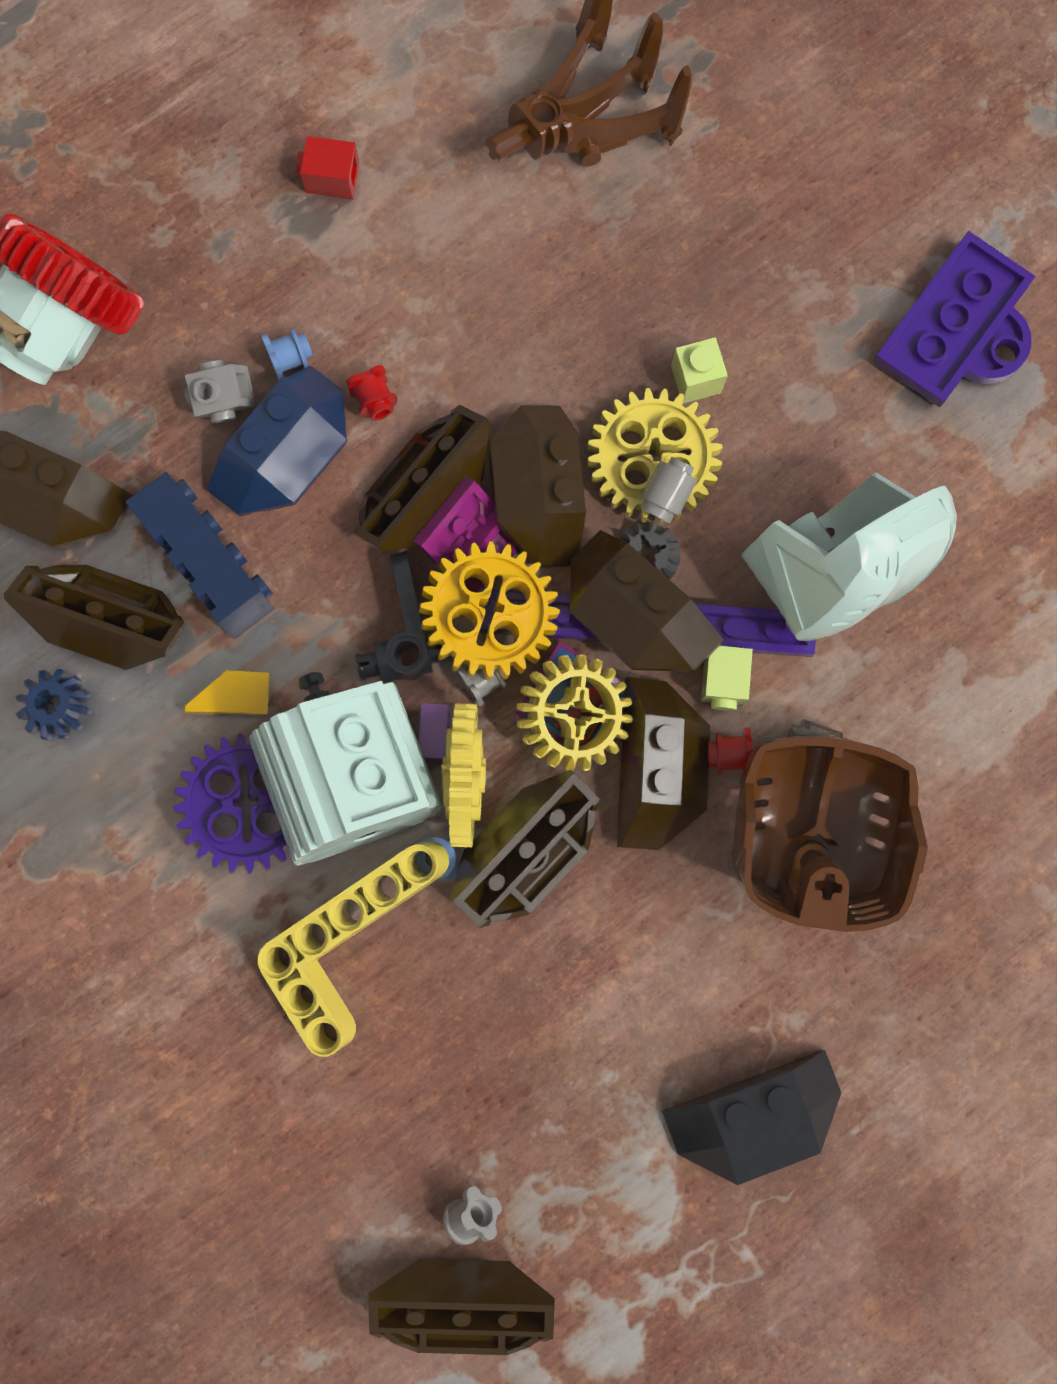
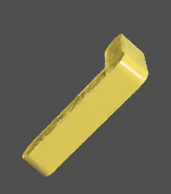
M424 841L406 848L267 942L260 949L258 954L260 972L303 1042L313 1054L320 1057L333 1055L348 1045L356 1033V1024L353 1016L321 967L318 959L439 879L449 866V855L440 843ZM420 851L426 852L432 859V870L429 874L422 872L418 868L417 856ZM385 875L395 881L396 894L394 897H390L383 892L382 879ZM350 899L355 901L361 910V916L358 921L348 915L347 903ZM314 923L320 925L324 930L325 941L323 944L317 942L313 937L312 928ZM280 947L289 954V967L284 966L279 960L278 951ZM302 985L307 986L312 991V1004L307 1003L301 995ZM325 1023L335 1028L337 1033L336 1041L330 1040L325 1035Z

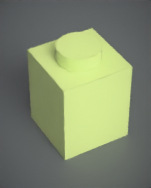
M716 337L675 349L671 369L679 394H684L683 403L722 393L728 375Z
M719 646L706 659L703 668L701 702H710L711 709L736 711L737 705L743 706L749 700L753 649Z

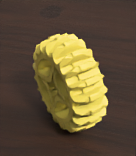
M568 655L559 656L558 668L552 661L544 662L543 670L546 677L534 671L530 674V678L537 685L536 688L522 686L520 690L523 695L530 697L529 704L517 703L516 705L517 710L528 712V718L517 721L518 728H531V732L522 739L524 744L530 745L539 741L534 748L533 755L536 758H542L548 754L547 765L554 768L562 760L563 770L573 771L576 763L581 770H590L591 758L597 764L603 765L606 763L604 749L612 754L619 752L618 745L613 741L614 738L625 740L629 737L626 731L620 729L621 722H632L633 718L631 715L622 714V707L630 706L632 701L630 698H619L618 695L624 691L626 684L624 682L611 684L616 671L613 668H607L601 673L602 661L599 659H593L587 666L585 655H576L573 664ZM571 677L570 687L565 688L564 697L557 703H545L552 689L561 681ZM586 681L591 683L599 692L604 709L596 708L591 704L589 689L585 688ZM569 707L581 709V712H590L592 715L590 717L581 716L580 719L568 717V714L557 713V709L568 710ZM544 716L552 717L560 724L561 737H564L563 746L558 744L549 734ZM602 722L597 735L590 742L579 747V740H584L587 727L593 723Z

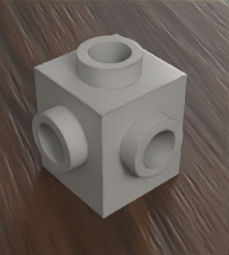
M223 360L209 361L198 365L199 372L185 375L187 383L185 397L189 407L193 410L194 417H210L211 423H221L236 419L235 412L256 407L247 366L236 364L224 365Z

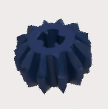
M56 669L53 675L46 670L39 671L38 683L30 679L24 680L25 687L30 691L27 695L18 694L15 697L18 702L26 704V707L16 713L19 719L28 720L25 730L31 734L40 732L41 739L51 741L55 735L62 740L69 739L70 727L78 731L84 729L83 723L78 718L80 714L84 716L92 714L90 708L82 705L92 696L89 691L85 689L80 690L83 682L82 679L75 675L68 678L67 671ZM55 697L60 699V705H54L51 700ZM49 704L57 708L54 713L49 711Z

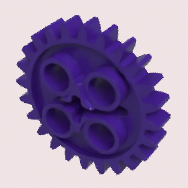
M242 733L238 735L236 746H230L228 740L225 737H221V750L216 752L211 746L206 744L204 751L207 759L203 761L198 757L192 756L190 762L196 771L194 773L181 771L180 777L188 783V787H178L174 790L175 795L185 799L184 803L173 806L175 813L186 814V818L176 824L177 830L191 829L192 833L185 839V845L188 846L199 842L201 847L196 857L200 859L210 852L214 855L212 860V868L214 869L224 859L228 861V869L231 874L235 871L238 863H244L247 874H252L254 862L257 861L267 871L270 869V857L272 855L282 863L287 860L283 850L287 846L281 827L279 831L271 835L264 834L257 828L256 819L263 813H272L274 815L276 813L268 791H261L254 785L253 777L256 773L260 772L251 745H246ZM241 766L247 769L248 799L257 803V805L251 807L249 813L252 836L250 842L243 840L241 807L233 806V803L239 801L241 794L238 771ZM217 774L230 776L234 782L232 791L224 795L213 792L209 786V781L213 776ZM228 816L236 822L237 831L233 836L220 838L215 835L212 830V823L218 817Z

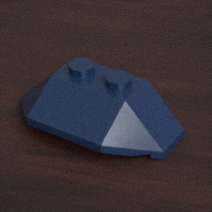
M312 366L278 381L224 445L206 490L238 516L296 505L347 443L343 390Z

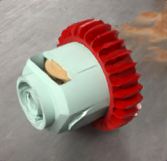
M12 213L5 214L0 221V263L3 264L0 268V363L36 383L46 385L54 372L72 369L73 366L80 363L102 328L118 335L128 333L131 326L133 327L140 316L141 310L144 307V301L136 291L111 274L110 271L104 269L83 253H80L43 228H39L34 223Z

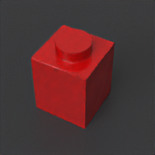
M307 136L304 151H299L296 158V175L302 178L306 193L353 200L359 169V158L355 142Z

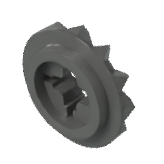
M654 521L641 524L636 522L632 527L621 533L619 539L630 544L639 553L642 549V539L650 549L663 548L654 556L653 566L669 580L673 577L678 569L681 558L679 542L676 541L669 528L659 526Z

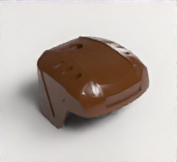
M784 737L764 742L749 754L740 779L741 787L736 809L734 848L732 850L734 869L739 879L743 882L750 899L773 916L806 927L842 932L868 931L900 920L912 903L919 875L923 872L928 851L918 807V780L915 767L896 754L880 747L834 737ZM761 778H771L769 783L757 784V781ZM879 792L888 796V800L881 801L874 798L873 795ZM756 800H767L765 805L755 806ZM875 814L887 819L888 823L886 825L870 820L869 816ZM756 823H764L763 827L755 828ZM871 837L883 842L884 846L879 848L865 842V839ZM816 850L822 853V856H816L808 860L803 868L800 867V859L805 852Z

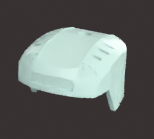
M875 473L819 518L813 512H810L790 526H787L780 520L772 523L742 553L741 557L786 620L785 624L794 637L799 641H811L834 635L852 627L873 611L900 599L918 586L931 574L947 554L955 534L957 514L952 495L946 486L937 487L915 497L885 477ZM833 528L835 530L834 536L831 538L825 529Z

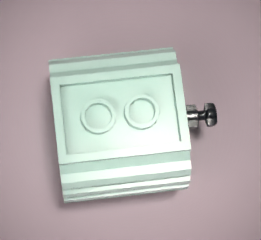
M320 672L308 673L298 679L300 690L305 689L310 693V695L304 698V702L299 703L296 707L271 717L270 721L263 722L259 725L260 728L252 731V734L249 736L250 745L294 865L300 866L393 836L426 821L427 818L434 816L442 809L443 806L397 687L393 682L383 684L382 681L330 695L329 691H320L319 685L325 681L323 675Z

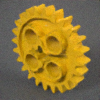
M493 541L489 542L484 553L480 552L476 543H472L469 556L467 557L459 548L455 549L453 555L454 564L445 558L441 559L439 566L443 574L436 571L430 572L429 581L435 587L424 586L422 596L430 600V602L421 603L419 613L431 617L422 621L421 629L426 631L434 630L435 633L429 637L427 644L428 646L442 645L438 655L439 660H443L450 655L455 658L452 664L454 672L462 664L468 665V678H472L478 668L483 669L485 680L490 681L494 670L498 669L500 675L505 680L510 675V666H513L520 674L524 673L526 669L524 658L536 664L540 659L536 648L547 651L551 645V642L544 635H554L558 627L547 620L557 618L560 609L548 605L555 601L558 594L552 591L545 592L544 589L551 581V577L544 576L538 578L536 576L541 565L539 562L529 567L524 564L527 552H522L515 559L511 557V545L509 544L506 545L502 554L496 553ZM471 577L477 578L484 583L485 590L479 593L471 592L465 587L464 581ZM495 577H501L502 584L494 606V615L487 630L485 643L483 646H479L476 641L484 619L485 607L491 595ZM509 590H517L524 595L526 603L514 605L507 600L505 593ZM457 617H466L473 623L474 630L468 633H461L454 628L452 620ZM498 629L510 631L514 636L515 643L508 646L498 643L494 637V631Z

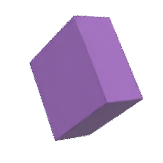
M421 703L418 744L426 763L443 764V757H446L447 728H450L451 722L449 705Z

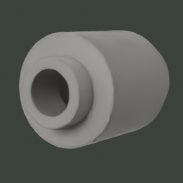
M671 457L668 463L660 460L641 496L644 498V501L640 508L670 524L674 515H680L698 481L691 476L694 468L674 457Z

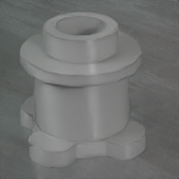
M461 665L456 670L458 678L478 707L484 705L482 700L484 696L498 687L502 689L507 687L498 669L494 670L490 681L485 680L483 669L477 668L472 678H468V667L464 669Z
M477 1187L467 1188L463 1192V1199L453 1200L446 1206L443 1213L445 1231L452 1241L463 1246L473 1243L479 1237L482 1241H490L497 1235L495 1225L497 1215L502 1212V1206L496 1197L489 1198L481 1194Z

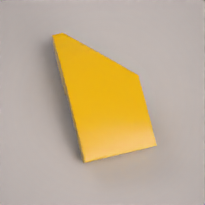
M226 670L183 707V713L264 717L268 715L269 673Z

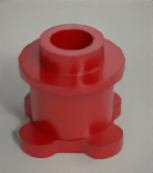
M377 365L366 372L352 375L346 381L351 397H357L360 404L358 411L360 416L371 418L373 421L384 419L392 414L394 411L393 407L398 401L395 393H391L386 384L388 380L383 365Z
M744 728L743 736L721 737V733H716V741H708V766L716 767L717 775H722V772L726 770H744L749 754L753 751L751 728Z

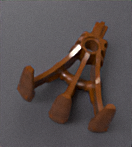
M585 0L575 28L578 39L559 70L543 88L533 91L531 94L521 98L520 101L512 104L508 115V127L486 138L485 145L489 148L491 159H498L500 161L524 147L534 160H537L543 154L548 155L558 148L563 149L567 153L579 152L582 164L593 166L600 162L602 153L625 146L627 141L661 130L663 138L668 140L669 146H672L676 138L682 134L681 124L692 85V73L688 65L684 66L678 74L665 104L632 116L615 119H595L609 107L610 101L632 83L636 82L645 93L648 92L650 86L654 83L655 70L663 37V21L659 15L653 12L648 17L638 38L633 56L623 68L596 87L579 95L564 99L576 77V69L589 45L602 50L608 36L607 31L613 0Z

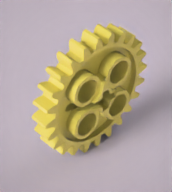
M646 388L644 399L640 401L633 392H630L627 406L616 399L613 405L615 415L604 410L601 420L605 426L596 424L593 426L592 434L598 439L589 440L588 450L596 454L588 457L587 466L599 469L592 473L591 482H604L600 488L599 496L605 497L613 494L612 509L617 508L622 503L627 505L626 518H629L635 510L641 511L643 523L649 517L650 513L640 508L644 501V498L641 496L659 461H653L652 455L648 454L650 450H656V455L661 457L660 460L668 463L671 457H674L694 468L691 476L698 481L684 505L691 512L697 506L694 496L705 501L709 495L705 486L714 487L718 478L711 472L719 471L722 461L713 457L719 455L723 447L722 444L710 442L717 437L718 428L705 429L710 415L705 414L697 418L695 413L698 403L694 402L687 408L682 406L684 394L682 393L673 402L668 400L667 389H663L659 399H654L650 388ZM669 427L676 428L682 433L683 438L676 441L669 440L663 435L662 431ZM633 431L641 436L642 441L635 445L628 444L622 439L621 435L625 432ZM682 450H689L691 454L686 455L680 452ZM623 456L629 459L621 462L618 460V457ZM633 470L640 471L646 476L647 481L640 485H634L626 479L625 475ZM681 511V513H680L679 516L674 515V518H675L676 520H677V519H680V516H681V514H682V511ZM657 517L658 522L663 523L664 520Z
M456 703L453 728H447L446 757H443L442 791L446 820H449L450 825L449 837L451 847H472L475 821H480L481 798L482 793H485L486 758H483L482 729H477V704Z

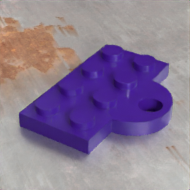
M968 231L880 349L873 362L938 407L942 406L962 377L982 384H993L1008 379L1024 364L1030 353L1032 343L1030 328L1025 318L1013 307L1036 276ZM1006 345L1010 347L1014 352V361L1004 362L1000 360L995 352L996 346Z

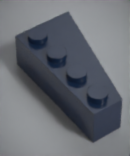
M165 472L128 499L126 503L157 544L164 548L166 556L186 580H189L190 588L210 610L209 613L215 621L234 639H237L275 610L267 600L273 593L258 574L250 578L242 566L248 561L235 544L231 542L225 546L219 539L217 534L223 529L210 512L206 510L200 514L192 503L198 497L182 478L175 483L171 476Z

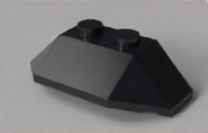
M821 1050L662 1110L678 1155L736 1185H740L821 1154L842 1092L825 1050Z

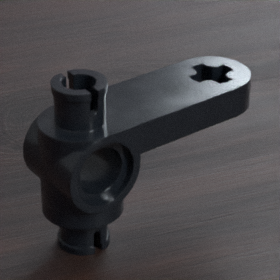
M407 551L390 554L406 631L394 635L391 639L374 642L375 651L355 654L356 663L359 665L357 668L361 681L376 676H381L383 683L402 679L408 681L416 680L424 674L433 673L432 664L452 661L451 655L443 660L438 659L442 649L441 644L435 646H428L427 644L428 639H426L425 630L421 629L422 616L419 613L420 607ZM406 647L416 648L420 652L417 662L410 666H403L397 662L398 653Z

